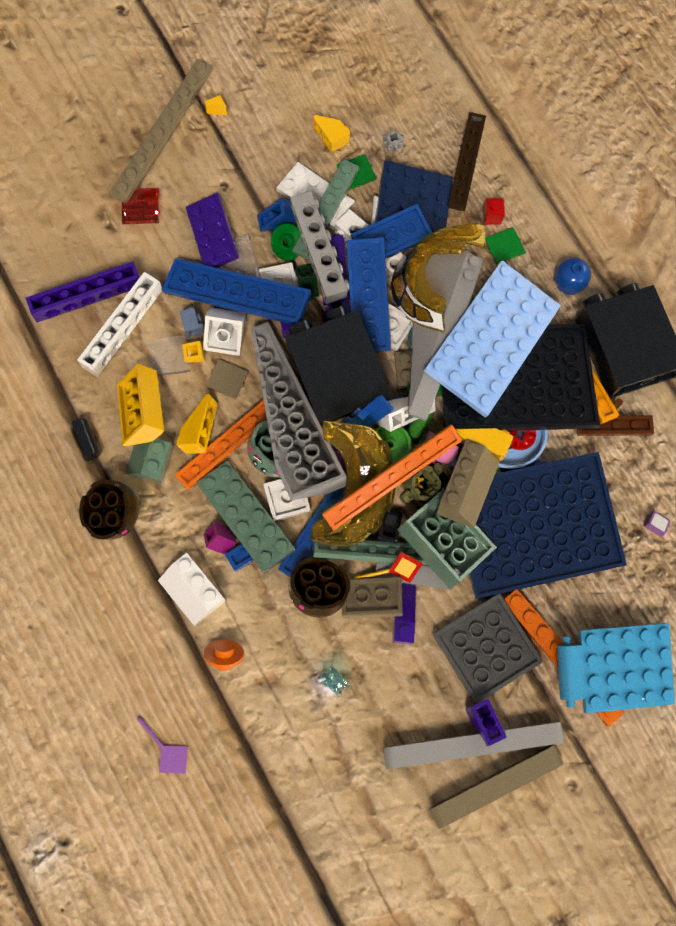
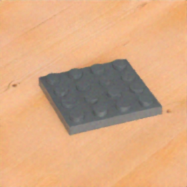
M500 593L432 634L474 704L484 700L543 662Z

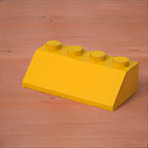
M138 363L116 384L123 446L152 442L164 432L157 370Z

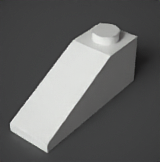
M408 397L389 400L388 402L393 407V411L376 424L391 432L418 418L407 414ZM435 399L429 414L436 411Z

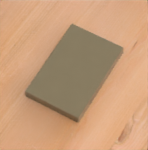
M402 577L349 579L350 591L342 606L343 619L403 616Z

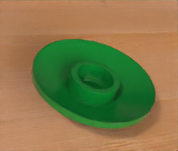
M281 224L272 232L270 239L273 253L281 260L290 261L298 257L292 251L301 236L299 229L295 225ZM283 239L286 240L285 246L283 245Z

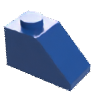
M283 198L257 215L260 231L262 232L274 230L281 224H294L296 222L290 207V201Z

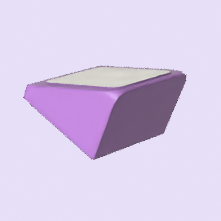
M653 511L644 527L662 537L667 532L670 520Z

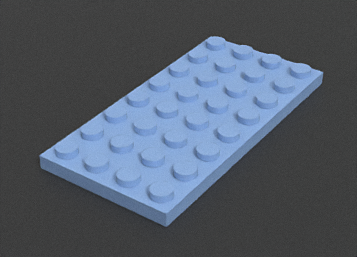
M501 261L423 371L482 416L487 417L561 305L504 261Z

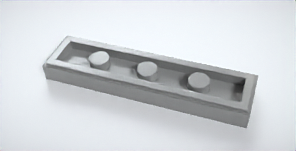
M377 562L375 572L390 569L393 563ZM421 566L411 583L402 579L403 584L453 590V588L449 589L429 566ZM386 573L375 576V578L397 576L393 575L392 573Z

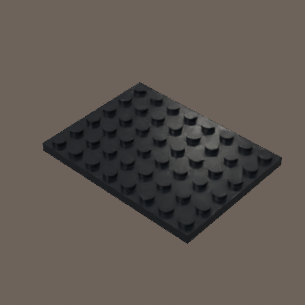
M585 324L548 325L487 417L482 416L441 385L444 428L450 424L455 429L496 428L506 431L595 429L600 427Z

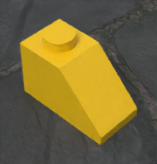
M319 115L313 116V128L331 153L349 144L350 130L346 125H343L341 120Z

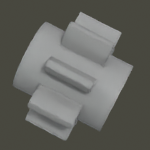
M390 130L388 135H383L384 142L382 147H386L387 153L395 152L397 154L398 149H403L404 136H400L399 131Z

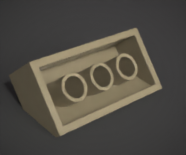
M466 439L437 511V515L473 529L499 465L498 459L484 445Z

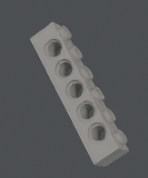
M312 192L291 197L290 207L325 303L328 304L346 298L347 292L350 290L347 279H343L341 263H337L335 246L331 247V235L329 230L324 228L325 219L322 213L319 214L317 198H313ZM305 213H311L312 215H311V216H306V215H304V214H305ZM317 229L318 232L313 233L310 230ZM323 245L324 248L318 249L316 246ZM324 261H328V262H330L331 264L328 265V266H325V265H323L322 263H323ZM335 278L337 281L330 282L328 281V279Z

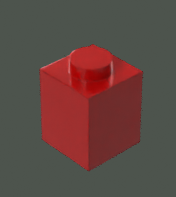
M504 198L485 199L482 208L483 225L502 224L505 216Z

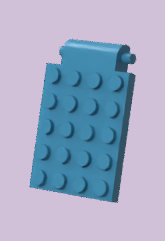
M669 623L578 630L579 643L571 644V637L564 636L562 637L563 645H557L560 699L566 700L567 707H575V700L583 699V712L586 714L675 704Z

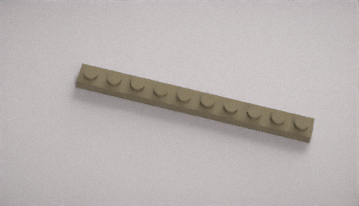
M199 59L196 60L109 192L111 197L127 204L212 73V65Z

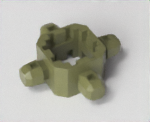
M435 463L431 466H426L401 483L405 490L400 494V500L403 503H409L412 500H422L428 503L435 497L436 493L441 489V480L438 477L443 471L441 464ZM423 475L425 479H428L426 481L427 489H423L420 492L415 487V481L417 480L416 477Z

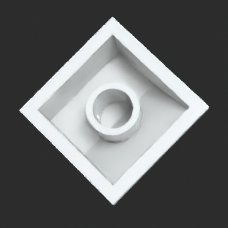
M210 307L205 316L203 350L240 356L247 313Z

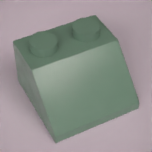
M155 439L152 442L134 445L125 474L163 484L174 449L171 442Z

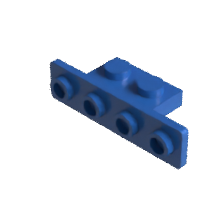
M379 395L364 408L358 407L351 413L352 417L348 415L340 423L342 424L341 426L349 430L359 428L360 426L357 425L370 428L392 412L393 407L383 395ZM338 427L337 431L340 435H344L351 442L350 436L341 427ZM363 428L354 432V434L358 437L363 432H365L366 429Z

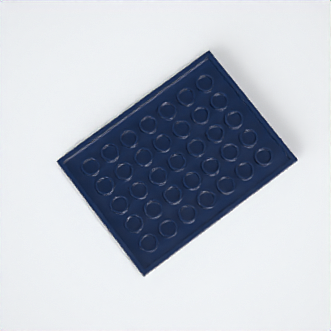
M599 452L494 475L476 525L497 548L469 573L475 599L627 566Z

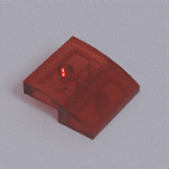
M159 188L136 189L127 203L122 202V224L159 223Z

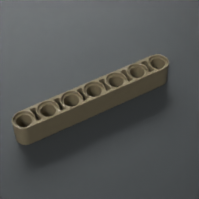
M554 744L549 745L436 803L429 810L438 829L443 828L559 768L564 763Z

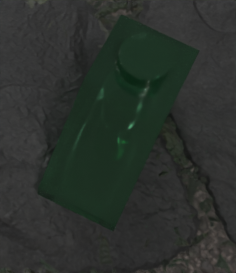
M311 264L293 267L298 287L311 290L312 294L309 301L319 297L317 279Z

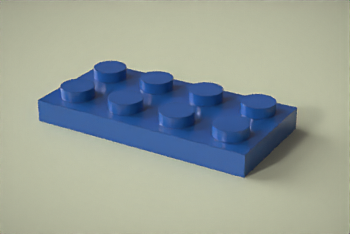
M415 204L352 233L351 238L352 240L384 237L386 259L416 246L418 243L420 244L430 239L432 231L418 204Z

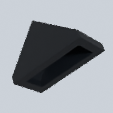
M387 509L381 523L369 537L397 544L399 536L397 529L401 525L403 512ZM375 517L366 527H368L377 517Z

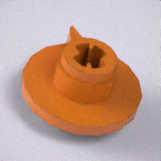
M217 640L208 644L204 649L205 661L221 671L229 670L240 664L244 658L243 647L231 640Z

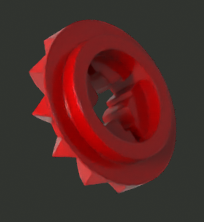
M536 430L521 431L526 433L523 435V441H521L519 436L515 437L518 431H508L510 435L514 436L510 447L516 450L528 449L536 440Z

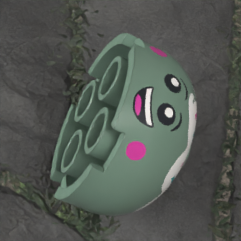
M265 420L255 427L248 439V457L253 466L261 473L270 477H280L275 468L268 423Z

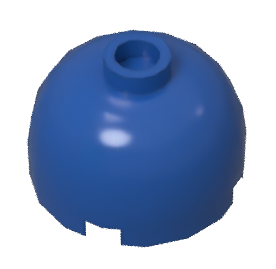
M566 258L559 263L554 271L553 280L561 292L575 295L584 291L591 280V270L589 265L581 258Z

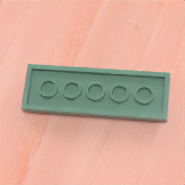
M228 461L196 482L197 486L264 574L296 551Z

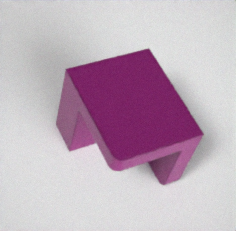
M215 521L204 533L206 548L224 555L237 543L231 529Z

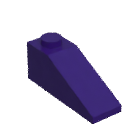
M402 584L403 616H394L392 643L411 645L414 643L416 585Z

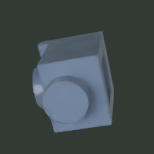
M186 307L180 311L187 338L204 334L200 313L196 314L194 307Z

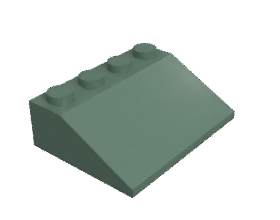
M443 489L397 530L445 585L452 589L497 547L477 525L473 529L437 515L445 489Z

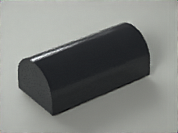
M83 418L72 421L86 461L99 457L101 453L87 419Z

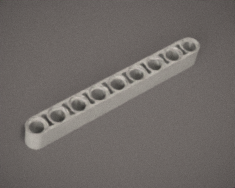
M560 721L504 729L507 738L490 746H486L481 735L477 733L384 747L383 753L386 769L560 744L565 743Z

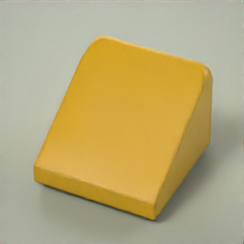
M221 95L204 101L207 114L227 115L226 105Z
M201 341L182 344L184 362H205Z

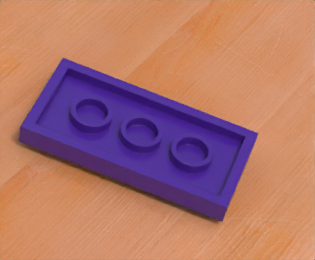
M218 192L186 207L203 265L218 268L240 258L222 199Z

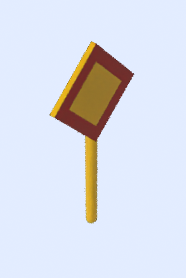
M401 551L390 569L355 576L354 579L392 573L411 583L423 563Z

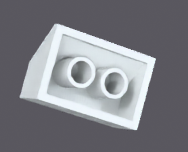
M187 553L175 561L158 580L194 626L199 624L226 601Z

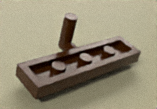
M618 398L613 402L615 408L618 409L623 404L621 399ZM653 415L618 416L615 419L600 424L599 428L577 429V436H652L654 434Z

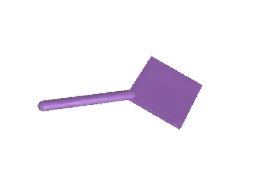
M138 717V722L161 748L159 772L186 774L188 746L164 745L142 718Z

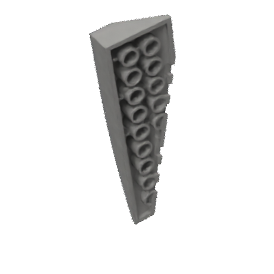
M427 246L416 275V300L426 308L442 314L443 330L413 321L412 367L409 380L411 383L407 414L423 421L427 420L440 386L439 382L423 370L468 308L484 260L466 251ZM415 306L417 319L432 321L428 311Z
M269 322L252 327L251 332L275 468L290 499L296 500L328 494L345 487L346 475Z

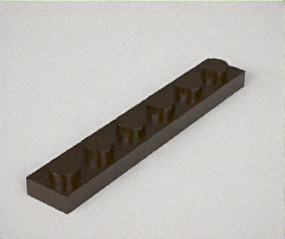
M469 112L448 203L451 209L465 212L486 115Z

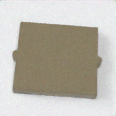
M218 359L214 370L210 372L211 376L206 387L236 400L241 388L244 387L243 383L248 375V371Z

